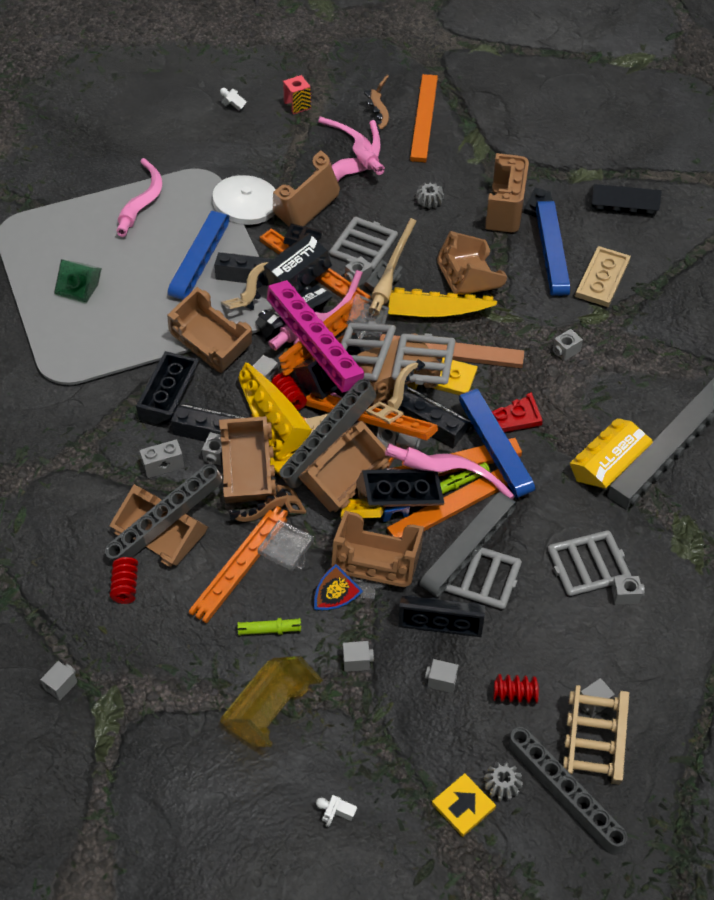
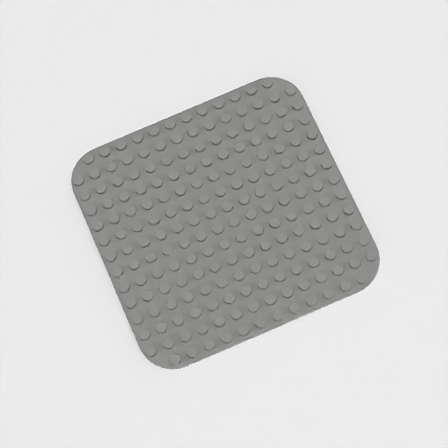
M185 169L162 175L160 194L138 212L134 225L128 229L127 235L124 237L119 236L116 231L119 226V214L132 198L142 194L150 187L152 178L23 211L9 217L0 225V254L37 367L46 379L58 384L74 385L159 361L165 351L179 355L191 352L168 329L167 314L182 301L181 299L169 297L168 288L212 210L216 211L212 203L214 188L222 181L218 175L204 169ZM229 221L222 238L193 290L198 287L202 291H207L211 296L212 308L221 311L226 319L236 324L238 322L248 323L252 328L253 334L260 331L255 323L259 317L258 314L266 309L270 311L273 307L267 301L268 286L265 285L257 289L261 298L253 299V310L243 306L229 309L222 305V301L237 297L241 299L240 294L245 292L247 283L216 280L214 264L218 252L259 257L244 224Z

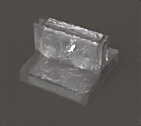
M356 294L346 324H368L369 321H375L377 324L385 325L389 308L382 305L380 314L375 316L373 315L375 309L372 314L368 311L373 300ZM355 331L358 339H362L363 336L367 337L368 334L380 338L382 332Z
M278 520L257 549L258 554L292 571L295 567L303 569L306 564L305 553L314 542V537Z

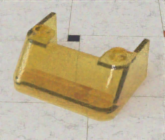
M301 656L273 658L255 675L223 714L220 722L254 747H271L273 743L269 740L270 730L267 728L291 697L303 696L307 692L309 684H319L323 679Z

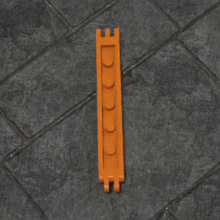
M360 298L351 299L323 321L334 337L344 330L349 323L360 317V312L364 309L363 305H360L362 304ZM298 341L279 357V361L282 362L280 365L283 369V375H289L294 371V367L312 356L301 341Z
M277 506L274 511L269 510L193 604L189 614L194 615L196 613V618L201 619L203 617L202 621L208 623L286 524L288 511L283 510L281 512L282 508Z

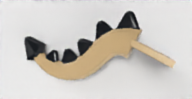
M268 262L261 263L251 270L247 278L246 290L240 294L241 299L237 297L222 301V305L229 309L243 306L253 310V299L261 298L257 289L262 286V283L258 279H264L262 272H265L263 266Z
M418 359L416 363H411L403 368L396 378L393 396L387 401L388 405L379 401L368 408L366 413L389 424L403 416L400 405L407 400L404 392L408 389V385L405 382L410 380L409 373L413 375L415 369L417 372L425 367V363ZM378 406L384 408L379 412L372 411ZM390 413L397 414L391 419L385 417Z

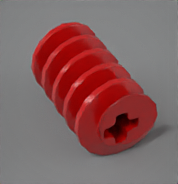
M283 372L277 374L271 383L286 396L297 411L304 408L307 399L291 375H283Z
M122 557L116 559L112 564L110 598L117 603L128 604L136 599L134 595L136 594V574L139 564L136 559Z
M498 674L494 681L493 700L495 701L497 695H499L501 702H504L505 697L508 696L510 702H513L514 697H517L518 702L521 703L523 697H525L527 704H530L532 698L538 704L539 684L536 677L532 676L529 682L528 677L523 676L520 682L518 675H515L513 681H511L510 675L507 674L503 680L501 674Z

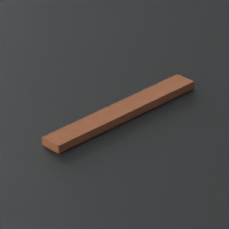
M381 334L380 341H384L386 334ZM394 335L392 341L399 339L400 336ZM455 342L452 360L522 368L524 350ZM425 343L429 349H447V345Z

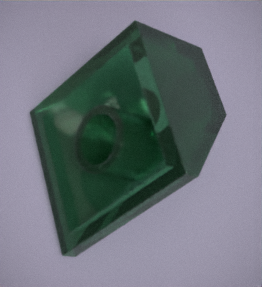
M61 259L54 294L87 303L98 286L102 268Z

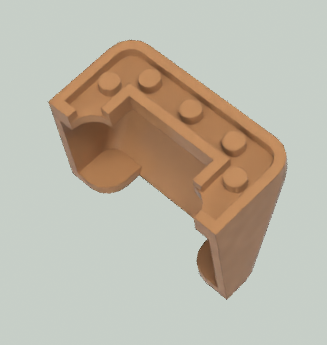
M321 150L313 157V166L317 170L296 190L289 185H281L273 192V213L289 227L291 223L305 226L339 195L340 187L329 157Z
M453 231L449 232L438 254L437 262L453 293L458 295L471 294L501 288L506 283L507 275L502 270L492 272L485 262L486 257L490 254V248L486 240Z
M134 484L109 526L116 529L114 533L119 536L162 501V499ZM164 512L161 517L166 516L168 512ZM185 513L145 547L159 554L162 557V563L169 567H172L173 564L177 566L203 537L209 527ZM152 524L148 525L145 530H149Z

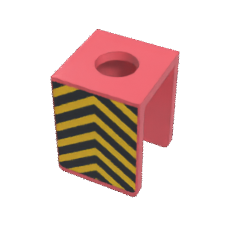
M300 75L284 80V103L292 102V113L297 114L311 109V86L303 76Z

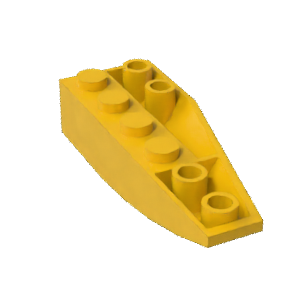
M394 287L389 298L388 314L419 317L460 315L497 305V300H493L492 296H483L482 299L475 298L476 295L465 294V297H462L456 293H447V295L433 291L422 293V289H412V292L405 291V288Z
M245 362L238 376L239 382L253 417L267 416V423L271 422L272 439H268L269 446H273L274 455L277 459H280L297 450L309 437L312 429L286 396L258 370Z

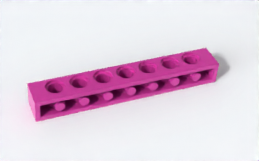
M288 280L268 286L267 301L342 393L349 391L358 380L363 379V369L358 366L353 357L348 354L343 345L338 342L333 333L328 330L323 321L318 318L314 310L308 306L304 298L298 294L295 287Z

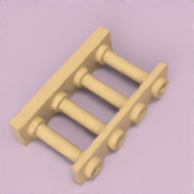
M576 685L574 691H570L569 704L573 706L572 713L568 712L567 726H571L570 735L566 734L565 748H569L568 757L564 756L563 767L571 775L573 769L608 774L611 777V784L620 785L623 781L629 692L620 691L618 697L609 699L580 695V686ZM579 703L613 708V710L617 711L616 719L610 721L578 716ZM577 725L610 729L611 732H615L614 741L609 743L576 738ZM575 747L608 751L609 754H613V763L606 765L574 760Z

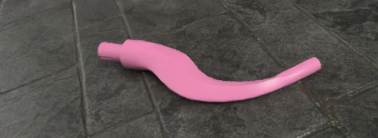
M320 116L318 123L345 131L355 139L352 147L353 151L365 168L373 170L377 175L384 173L383 169L385 167L379 163V158L371 152V143L367 138L346 125Z
M372 120L370 121L373 135L371 152L378 157L380 137L376 121ZM358 158L342 159L332 165L337 181L347 174L367 170Z
M145 158L141 159L140 162L150 171L152 176L151 184L145 192L132 198L122 208L118 217L119 226L116 230L117 234L121 237L126 236L128 229L134 225L138 212L157 198L162 189L160 173Z
M356 270L348 293L333 310L327 313L315 312L320 320L325 321L352 299L363 274L362 271ZM287 324L280 328V333L268 341L269 346L275 351L284 343H291L297 338Z
M390 443L385 450V456L401 460L402 465L413 469L444 472L462 468L473 471L492 482L507 497L512 500L515 497L488 470L461 456L453 454L426 455L414 448L407 447L405 450Z

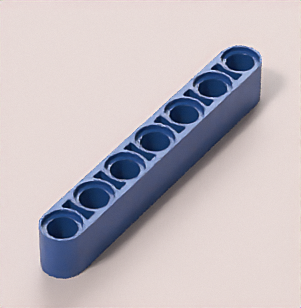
M536 202V215L551 296L569 295L570 282L555 202Z
M213 210L210 212L169 285V297L183 300L192 292L229 224L228 214Z
M476 388L459 395L462 408L515 497L519 498L535 491V485L531 476L479 390Z

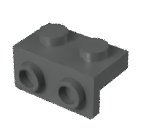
M382 259L364 286L373 292L375 286L382 278L388 263ZM401 266L394 270V283H396L401 276V274L399 273L402 269Z

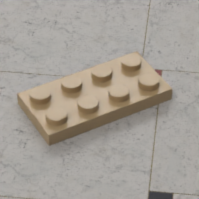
M598 246L576 291L575 297L609 307L631 256Z

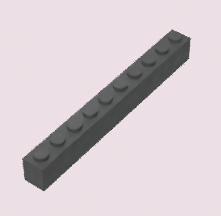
M714 378L659 434L653 443L610 486L608 498L626 510L631 505H636L641 497L640 495L643 492L647 493L652 482L654 480L658 481L665 469L668 470L672 466L674 459L681 457L685 447L693 444L696 435H701L706 425L714 421Z

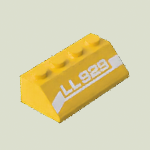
M617 418L570 462L576 481L607 488L653 441L632 421Z

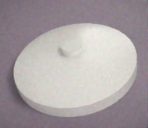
M246 175L232 176L216 185L213 190L212 203L217 212L228 214L229 221L247 225L258 224L269 220L275 215L273 213V192L276 189L270 183L257 177Z

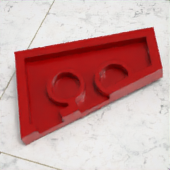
M532 392L526 394V397L521 400L516 399L512 401V404L505 408L500 407L492 411L503 432L540 426L543 422Z

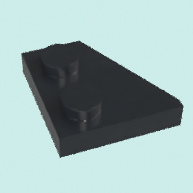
M534 188L524 208V214L537 217L536 202L553 201L551 192Z
M291 223L284 237V244L291 246L307 233L318 240L322 237L323 231Z

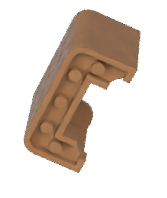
M496 153L492 191L496 195L489 193L485 229L516 232L519 230L529 166L527 158Z
M196 287L167 314L168 329L178 341L216 371L222 373L251 345L252 328L246 322H238L236 324L226 319L221 311L211 307V296L209 293Z
M400 338L391 342L378 380L370 381L377 394L371 406L379 401L387 405V401L391 398L390 390L394 389L396 381L392 379V371ZM406 342V347L429 349L425 343ZM372 348L359 353L357 356L378 357L381 348ZM408 354L403 356V360L417 361L419 359L423 362L440 363L436 357ZM357 363L364 373L373 372L375 364ZM415 369L414 374L440 376V371L421 369L417 372ZM423 383L424 387L426 388H434L438 385L432 383Z
M267 416L219 420L225 503L266 500L268 495L275 496L276 484L275 480H271V477H275L274 465H270V458H274L273 446H269L268 440L272 439L271 422L267 423Z
M360 421L345 431L298 477L329 512H337L339 509L345 508L350 503L348 499L357 493L355 490L357 488L356 481L361 471L383 470L390 464L388 460L391 457L385 456L386 447L364 422Z
M345 511L333 540L331 565L333 566L336 563L348 576L400 587L409 586L421 553L424 527L407 525L403 530L402 538L364 531L362 516Z

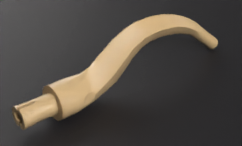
M410 218L382 278L375 286L371 295L373 301L368 311L372 314L375 309L373 314L375 316L380 314L382 305L386 304L390 298L396 264L417 222Z

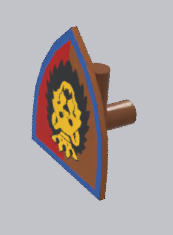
M335 563L321 577L316 587L314 609L330 610L339 608L350 603L363 590Z

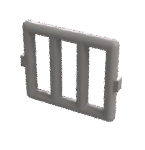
M354 217L329 250V254L347 261V264L357 258L338 251L341 246L374 257L370 263L372 270H374L397 238L398 232L383 227L376 221L372 223ZM358 224L389 237L385 241L354 230V227ZM351 235L379 245L381 249L378 252L346 239Z
M369 321L368 324H348L341 342L345 350H347L348 346L381 348L378 357L351 355L356 363L375 364L373 372L364 373L363 379H368L369 381L378 380L396 331L394 325L377 324L375 321ZM354 330L387 332L384 341L351 339Z
M427 333L425 335L401 334L392 371V379L396 380L401 367L416 363V361L403 360L404 354L445 358L444 363L423 362L425 367L422 369L442 371V376L409 374V381L419 385H423V383L447 384L456 342L455 339L432 336V334ZM406 342L447 345V349L406 347Z
M607 530L548 546V552L555 565L553 570L556 576L560 577L567 595L573 596L612 586L614 577L610 576L595 544L596 541L606 539L621 571V575L614 577L631 576L624 561L625 554L622 549L619 550L610 531ZM587 544L603 578L602 580L591 581L576 546ZM569 550L584 583L583 585L572 586L557 551Z
M482 547L470 561L461 587L450 584L444 591L495 608L505 609L511 591L515 590L517 584L516 577L522 561L519 558ZM482 555L493 560L479 594L468 589ZM500 562L511 564L512 567L500 600L488 597Z

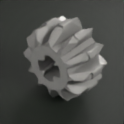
M431 182L418 186L416 193L418 205H422V208L427 207L429 210L432 207L436 209L437 206H441L444 199L441 186H437V183L431 184Z
M497 762L495 763V768L491 766L488 768V774L484 776V780L487 782L485 783V790H491V797L498 795L500 802L504 796L509 801L512 795L517 796L519 794L518 789L522 788L523 783L520 781L521 773H515L516 766L509 768L508 762H505L504 766Z

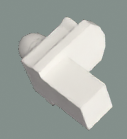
M221 88L220 93L222 96H225L222 103L225 106L230 103L240 111L246 101L237 94L238 91H235L233 88L230 91H227L226 88Z
M332 795L330 801H327L326 798H319L316 801L318 808L326 810L322 821L326 822V827L330 826L334 814L351 821L357 809V806L343 801L340 797Z

